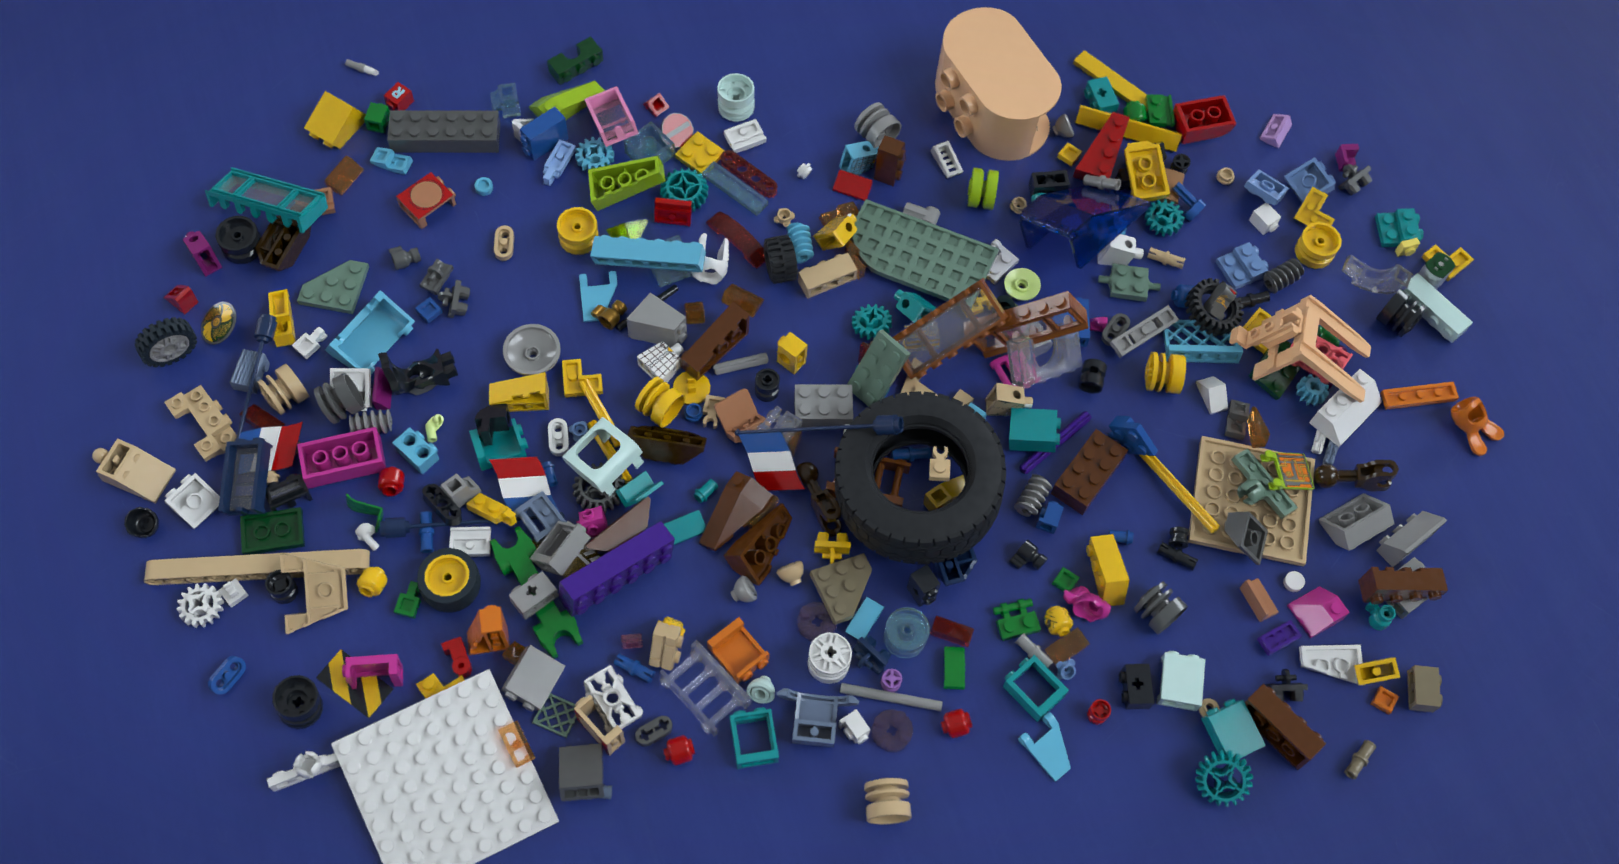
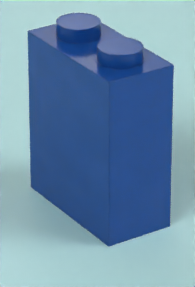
M556 107L551 108L520 128V140L523 143L522 150L526 156H530L534 161L555 148L559 140L566 141L569 139L566 118Z

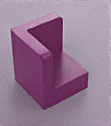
M1358 144L1340 145L1335 154L1339 172H1343V167L1347 164L1356 165L1355 156L1359 151Z

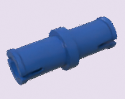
M909 446L907 449H895L891 452V459L894 460L903 459L911 462L914 459L931 458L929 446L921 448Z
M421 512L420 524L432 523V512ZM424 527L418 530V535L421 539V553L433 552V535L435 532L432 527Z
M622 653L616 656L623 662L615 659V666L617 665L628 671L629 675H635L648 683L653 680L646 674L654 677L656 673L654 670L641 665V662L638 660L634 661L622 655Z

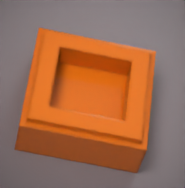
M1380 686L1371 705L1389 715L1392 713L1399 696Z

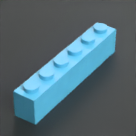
M601 235L594 236L590 257L595 264L702 272L706 251L703 245L698 242L683 243L678 240L668 242L661 239H629L624 236L615 238Z

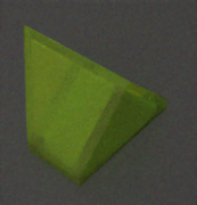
M643 219L625 222L606 229L611 237L619 238L624 236L629 239L641 238L649 221Z

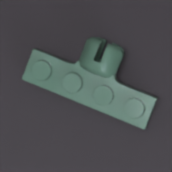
M1248 448L1231 459L1247 479L1237 489L1239 498L1245 495L1248 496V498L1242 501L1243 503L1253 505L1259 500H1265L1281 519L1298 508L1283 489L1269 490L1268 483L1273 482V478Z

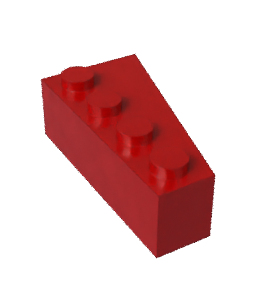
M1112 112L1076 167L1073 178L1084 180L1087 174L1111 177L1130 117Z

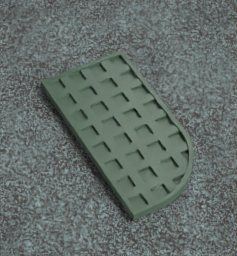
M867 199L856 217L857 221L854 223L857 227V232L853 235L854 248L859 259L869 270L879 276L944 301L950 300L983 277L986 280L999 253V248ZM980 290L965 300L971 309Z

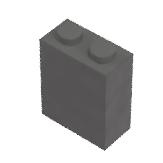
M602 744L559 747V790L561 801L604 798Z

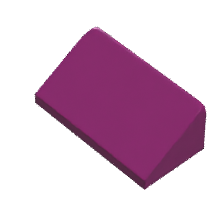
M376 367L372 402L376 410H387L391 408L392 390L382 368Z

